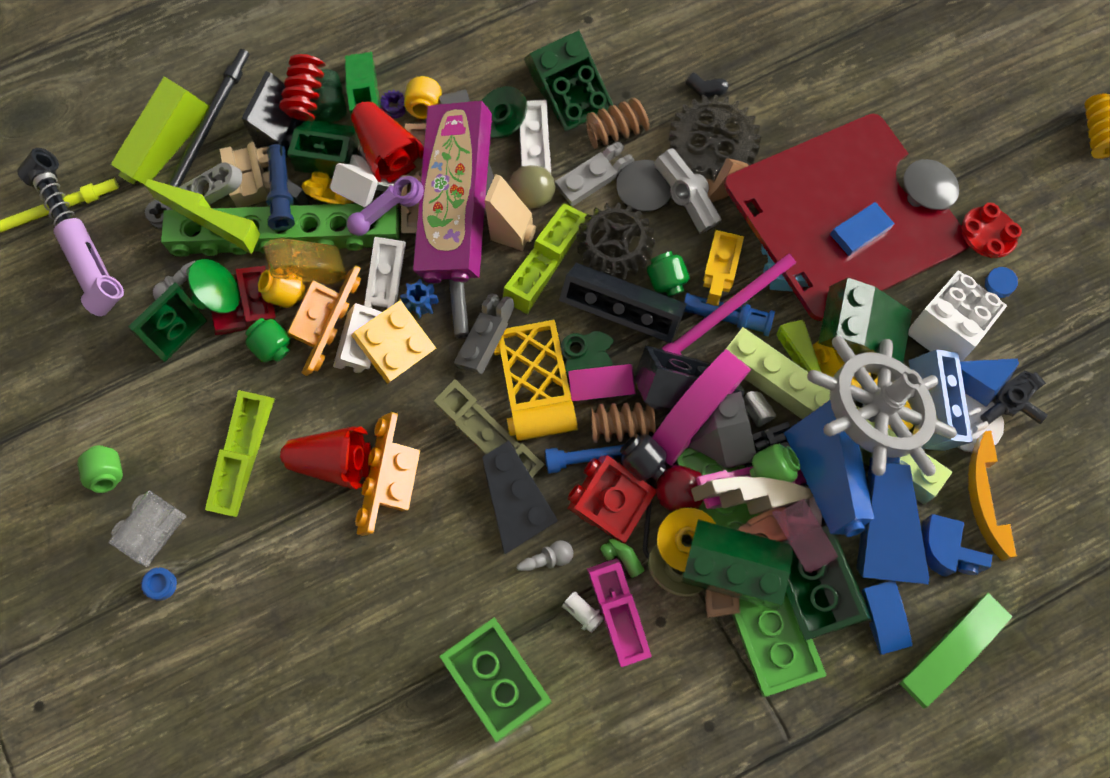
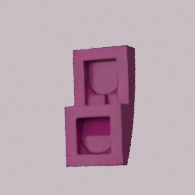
M632 364L568 371L572 401L636 394Z

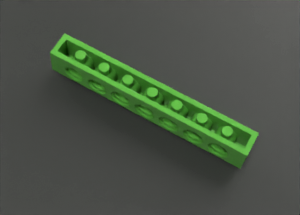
M357 203L290 206L295 225L281 234H278L279 230H274L268 226L267 218L270 216V207L214 208V210L253 220L260 232L253 252L260 251L271 254L276 251L289 250L300 253L311 249L329 252L339 248L357 251L373 247L374 237L400 241V212L397 204L371 224L375 227L362 236L351 234L347 228L348 217L366 208ZM164 210L161 242L170 254L185 257L189 254L198 253L208 256L226 252L237 255L247 253L242 248L175 210ZM316 227L315 231L306 233L310 228ZM338 227H346L344 230L340 232L335 231ZM200 231V233L197 236L192 237L194 233Z

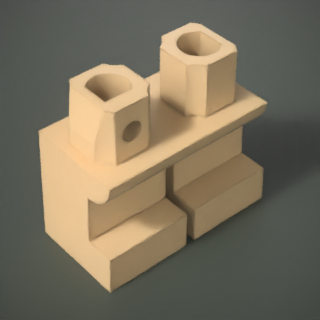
M251 142L247 145V148L233 151L231 147L219 149L222 163H229L239 168L242 172L240 186L229 194L237 208L266 201V197L270 192L269 171L264 172L263 168L268 167V147L257 149L254 142Z

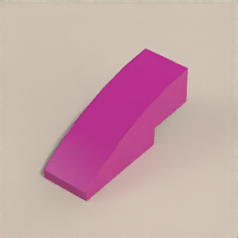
M616 558L587 568L620 667L652 657L620 561Z

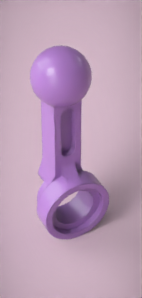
M412 176L399 178L394 186L390 185L382 195L361 212L353 213L348 217L347 228L349 232L355 236L366 234L371 224L398 203L405 207L416 205L423 196V185ZM411 184L410 192L405 196H401L403 187Z

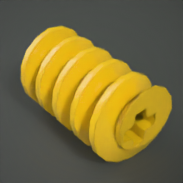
M1104 93L1093 95L1084 103L1086 118L1088 119V133L1091 139V155L1095 159L1110 157V94Z

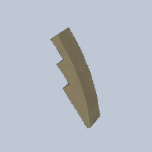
M765 477L718 479L691 489L695 502L719 496L723 508L747 503L750 515L793 505L813 498L810 488L792 482Z

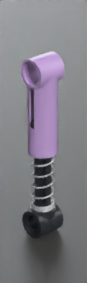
M34 148L17 170L18 176L25 184L40 192V199L45 202L44 207L49 211V217L54 220V234L84 292L81 297L83 306L94 315L104 316L124 295L123 287L115 278L109 275L83 222L80 219L72 218L74 212L68 210L70 203L64 202L65 194L58 190L60 184L57 183L56 170L59 168L57 158L46 149Z

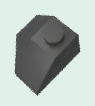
M741 392L727 395L692 437L689 444L691 449L698 453H703L726 469L751 464L752 458L756 454Z

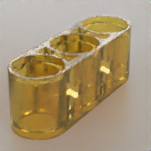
M285 238L274 239L264 245L266 260L273 278L312 282L314 280L318 283L332 284L346 277L340 250L337 246Z

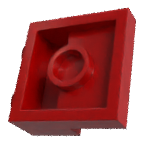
M608 455L601 456L598 460L593 458L584 470V474L587 477L583 484L575 485L569 493L567 499L571 503L567 509L591 526H597L612 538L625 544L656 494V489L645 481L637 480L625 467Z

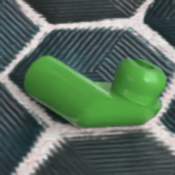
M615 538L609 539L608 543L601 546L600 550L605 559L612 560L617 556L621 559L631 578L644 572V568L632 547Z

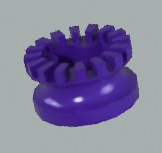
M389 90L388 93H384V96L382 95L380 100L382 109L390 117L397 119L406 113L404 96L400 91L397 90L396 92L393 90L391 92ZM398 102L399 106H397L398 108L394 106L390 108L389 103L396 104Z

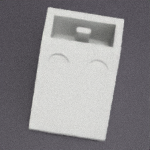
M958 270L911 325L908 335L929 351L937 349L957 352L959 360L964 361L1007 305L997 295L989 293L978 285L972 277L964 275Z

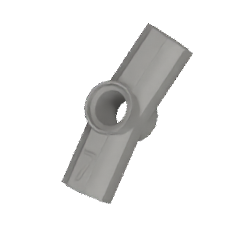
M673 148L666 150L656 159L654 164L671 186L670 191L674 202L685 206L700 234L721 223V218L707 195L709 185L706 178L701 174H693Z

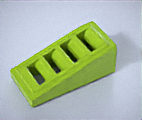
M799 320L781 325L776 335L793 362L807 372L812 370L821 372L805 322Z

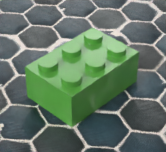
M495 617L439 656L497 743L552 704L551 699Z

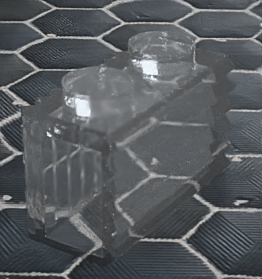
M150 490L145 495L142 494L136 498L132 504L133 511L126 520H122L115 525L111 533L113 537L109 541L111 545L145 567L150 565L151 561L154 560L158 552L162 550V547L170 539V536L178 529L182 520L186 518L184 513Z

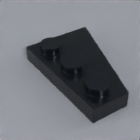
M510 441L505 442L482 457L503 553L507 554L556 523L558 519Z

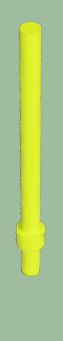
M115 178L96 185L90 183L80 187V191L65 196L63 200L70 203L69 207L84 201L90 203L98 200L99 196L119 189V185ZM42 204L0 220V233L47 216L49 211Z

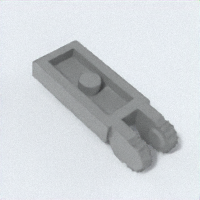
M619 141L607 147L603 153H598L555 181V187L571 207L615 180L625 166L635 161L631 155H626L617 160L613 166L610 164L609 161L618 156L624 148Z

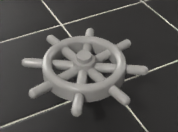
M841 336L834 337L832 345L845 364L836 372L834 377L817 370H812L807 375L811 383L830 390V402L836 420L824 426V434L833 436L845 431L855 443L872 452V472L876 476H881L885 473L886 457L898 458L909 454L926 476L934 475L936 468L921 446L931 438L933 433L949 439L954 438L957 434L953 426L936 420L934 402L928 390L937 386L938 378L930 375L921 379L916 371L911 370L900 361L892 358L893 343L890 339L881 341L880 353L855 355ZM869 373L878 375L877 385ZM853 375L863 389L851 385ZM853 400L863 403V407L857 409ZM906 401L910 404L911 409L904 407ZM868 419L871 422H875V428L871 426L866 420ZM902 420L915 425L913 434ZM888 424L897 437L888 435Z

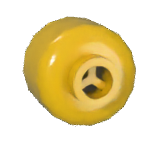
M425 76L411 79L406 85L404 97L406 110L416 118L426 119L428 105L440 104L439 96L442 94L440 85L435 80Z
M275 265L269 270L263 271L258 282V290L261 292L264 301L289 308L297 301L302 300L305 294V285L302 283L300 273Z

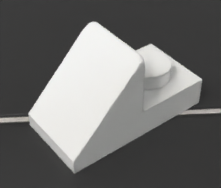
M352 154L350 164L338 163L336 165L330 189L363 207H367L372 203L378 181L371 172L364 157Z

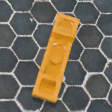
M985 431L977 438L970 458L968 473L969 496L974 517L984 539L1001 561H1006L1017 555L1011 525L997 526L986 468H990L998 460L992 431Z

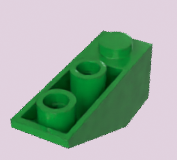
M366 52L345 56L346 89L350 114H352L354 107L361 102H373L381 108L373 53Z

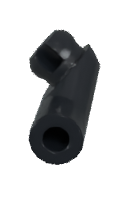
M692 73L686 80V84L703 99L723 96L729 88L728 82L724 79L717 78L704 81L696 73Z

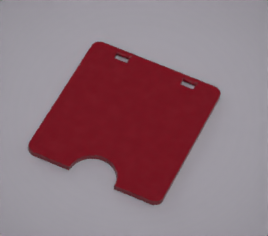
M868 114L733 172L727 176L724 182L726 192L773 262L776 264L787 254H790L795 259L796 264L782 275L809 316L817 321H823L829 286L847 277L875 286L883 292L964 252L969 247L963 237L961 224L949 208L947 210H934L923 206L915 207L908 202V194L897 181L896 169L899 162L905 159L909 153L884 119L877 114ZM752 202L760 214L754 217L746 204ZM876 202L895 224L890 230L848 256L830 233L834 228ZM802 275L810 288L804 291L796 277Z

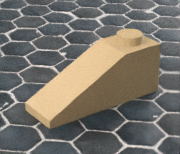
M495 174L484 200L490 240L523 251L526 242L532 241L536 226L532 222V213L502 176Z

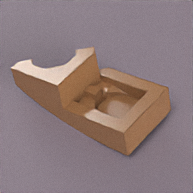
M727 158L716 180L706 179L709 185L707 195L711 202L728 197L729 195L724 188L727 176L750 165Z

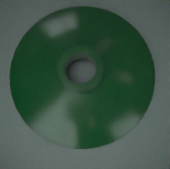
M504 86L496 88L482 99L483 103L492 113L490 138L499 139L511 135L521 126L526 117V98L520 90L514 87Z

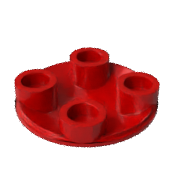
M986 203L984 206L972 209L965 215L962 221V234L966 243L978 254L989 258H1001L1009 255L1016 248L1018 238L1022 234L1021 227L1013 222L994 203Z

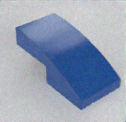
M889 581L862 589L861 592L872 620L869 625L880 655L912 646L909 625L896 582Z

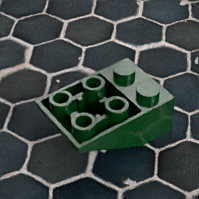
M580 30L539 48L524 58L537 88L565 132L587 122L588 113L594 112L597 115L599 109L608 111L609 106L613 105Z

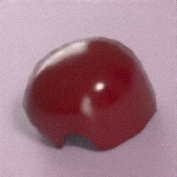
M674 465L665 469L658 479L656 495L660 504L671 512L682 508L699 509L703 500L695 502L691 489L698 486L696 478L702 476L701 473L681 465Z

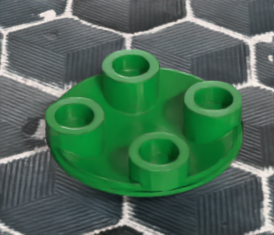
M201 259L187 268L186 273L190 289L193 293L192 301L195 306L200 309L208 308L217 313H229L238 306L240 301L238 284L233 275L224 266L213 260Z

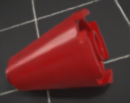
M361 102L354 107L351 121L370 170L377 181L382 183L381 179H386L388 183L394 182L401 178V175H407L416 167L413 162L417 157L421 160L423 158L424 147L421 142L375 103Z
M352 426L290 439L281 448L280 459L287 470L349 489H358L363 486V484L359 483L361 478L368 477L370 465H368V458L371 452V445L364 441L363 435H368L367 431L363 427Z

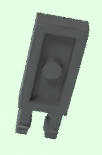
M496 294L487 295L486 300L482 303V313L479 314L454 361L458 368L483 374L508 326L507 322L515 305L513 299L504 297L500 301L499 296Z

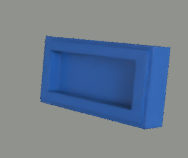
M874 202L834 228L830 235L846 254L850 256L890 230L895 223Z

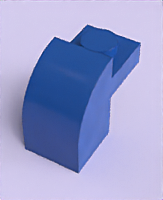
M934 514L923 520L921 532L926 562L934 572L947 577L955 573L957 567H959L958 571L963 574L978 575V573L991 568L993 555L960 547L964 522Z

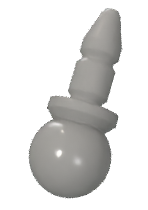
M195 261L185 264L173 277L166 276L165 281L156 284L153 289L154 299L157 300L174 282L183 290L181 285L188 279L186 270Z
M556 541L550 548L547 546L543 547L542 553L534 555L532 558L524 559L517 565V570L531 571L534 568L545 565L549 569L555 565L564 566L572 560L573 548L566 541Z

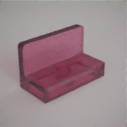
M805 499L800 500L783 511L777 509L772 512L807 572L811 573L839 557Z

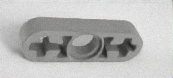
M223 162L178 188L202 194L204 186L209 183V189L204 198L210 205L238 189L242 182V172L239 168Z

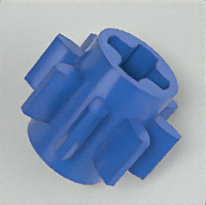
M421 279L412 285L407 283V293L401 294L400 298L403 303H407L405 307L408 311L416 313L418 319L423 314H433L432 304L439 303L437 295L433 294L435 291L433 284L426 287V285L422 284Z

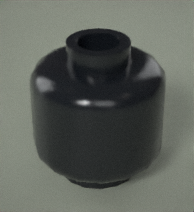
M635 434L620 449L622 454L621 464L639 481L649 478L655 480L666 469L664 465L667 457L666 451L648 434L641 436Z

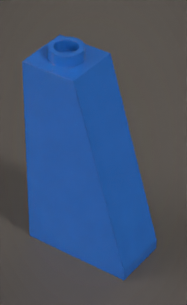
M829 400L784 432V435L799 459L800 469L830 533L845 534L846 537H852L865 530L864 525L874 520L860 446L845 431L833 436L824 434V426L836 420Z
M870 457L867 485L874 520L864 525L865 530L860 534L856 570L864 578L929 584V573L911 467L906 462L900 460L901 457H886L885 473L881 476H876L872 472L873 457Z

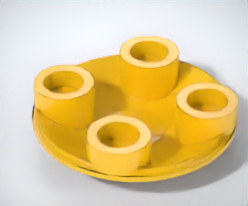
M313 172L311 179L306 180L302 184V190L319 201L329 204L354 203L330 189L332 178H329V175L326 173Z

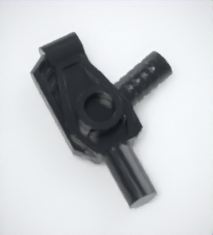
M1024 370L999 390L996 394L995 405L980 416L981 420L991 424L1003 414L1013 417L1021 411L1038 424H1041L1048 414L1031 404L1029 399L1046 382L1037 372L1030 373Z

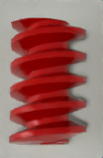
M307 54L293 55L288 62L290 65L286 71L288 78L284 81L283 100L280 101L279 107L292 118L314 121L315 116L309 113L308 110H316L317 105L310 100H318L320 95L312 89H320L322 87V84L315 80V78L320 79L324 77V73L317 68L326 65L314 56Z

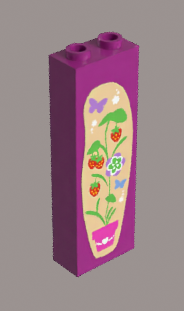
M483 101L428 105L421 176L424 192L419 201L413 271L428 283H440L441 279L467 282L469 278L480 277L485 212L484 200L486 197L492 113Z

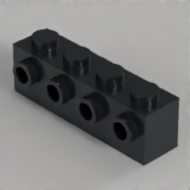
M576 263L566 274L559 298L560 302L669 343L672 342L679 328L687 306L684 302Z

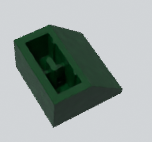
M315 120L305 121L294 129L288 156L295 171L311 174L313 172H323L333 177L338 163L350 164L352 154L357 155L360 142L354 126Z

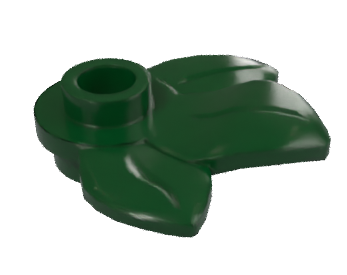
M593 331L585 336L579 333L566 336L561 343V352L567 360L565 370L568 377V371L613 366L612 360L605 352L612 345L613 339L599 331ZM578 345L581 347V351L573 353L570 348Z

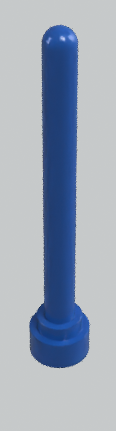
M623 445L564 453V450L558 451L557 448L545 449L548 474L561 472V469H565L566 465L590 462L593 458L598 460L599 457L606 455L612 459L620 458L622 456L620 449Z

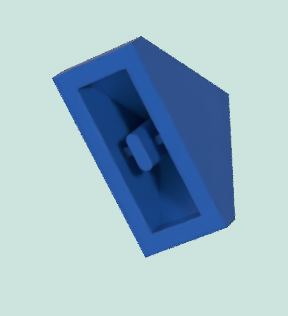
M1018 359L960 361L965 393L987 407L996 397L999 390L1010 380L1019 365Z

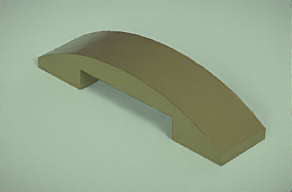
M454 379L433 401L435 405L485 455L505 442L510 441L529 474L533 477L545 464L523 443L520 444L510 436L476 402L477 399Z

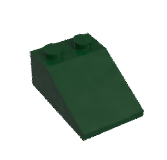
M847 277L829 286L818 344L834 348L832 345L833 338L841 336L854 354L858 355L862 353H880L881 341L890 339L893 343L892 358L903 363L912 311L875 286Z
M174 282L128 327L143 344L163 362H166L207 320L181 287Z

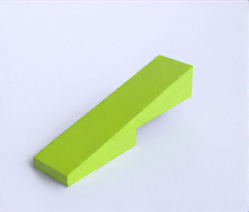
M147 179L145 186L155 200L252 254L260 236V232L253 220L211 209L202 194Z
M563 203L535 240L533 250L505 285L503 298L510 297L514 301L515 308L528 314L588 220V215Z
M238 390L224 450L219 449L205 510L237 517L275 398Z

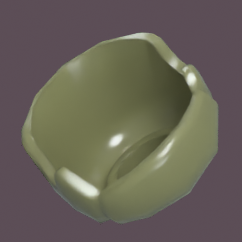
M535 165L520 167L512 173L508 183L528 209L543 207L552 200L555 192V183L552 175L546 168Z

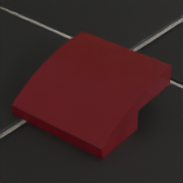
M265 266L235 269L233 277L238 284L240 301L238 306L229 313H217L210 310L215 335L246 330L260 318L276 320L273 304L264 301L261 292L258 290V282L261 274L266 270Z

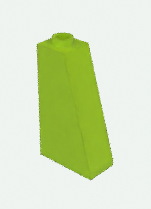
M164 76L111 163L112 166L120 170L118 176L131 184H135L136 180L143 184L146 183L147 179L152 180L200 125L209 105Z

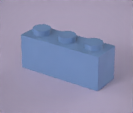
M936 349L909 360L910 369L916 371L921 379L930 375L938 378L937 386L928 390L934 402L936 420L953 426L957 431L956 436L952 439L933 433L931 438L921 446L922 449L946 451L972 443L959 354L957 352Z

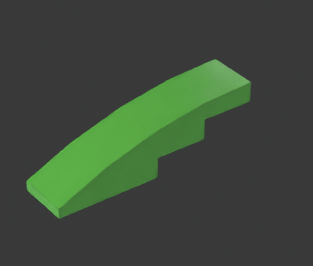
M989 593L985 594L964 617L951 627L941 640L933 644L899 684L923 709L927 708L984 650L1012 616Z

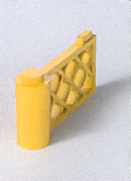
M555 320L506 328L494 353L495 355L501 354L512 411V417L507 418L510 436L516 435L517 441L577 430L576 415ZM550 330L552 338L546 346L533 339L538 332ZM517 336L524 341L515 352L505 345L504 338ZM528 344L541 351L534 362L521 355ZM553 345L555 352L550 350ZM507 354H509L510 356H512L509 361H508ZM546 354L557 360V365L551 373L538 366ZM516 360L529 367L522 378L510 372V368ZM534 370L546 377V380L539 389L526 382ZM558 372L560 374V378L556 377V374ZM512 380L517 383L514 388ZM553 381L563 388L564 395L550 397L544 393V390ZM522 386L534 393L529 402L516 404L515 395Z

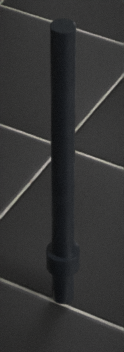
M240 49L232 65L227 66L223 73L224 80L168 185L174 187L181 186L234 84L239 83L243 75L242 69L250 56L246 50Z

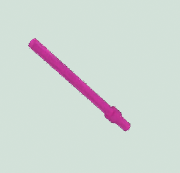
M787 254L675 342H668L662 347V350L682 355L681 351L796 264L795 259L790 254Z

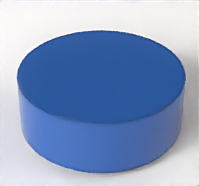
M1006 267L993 269L985 279L986 290L997 295L999 298L1008 297L1018 286L1016 274Z
M153 568L142 579V591L153 600H166L176 590V577L165 568Z

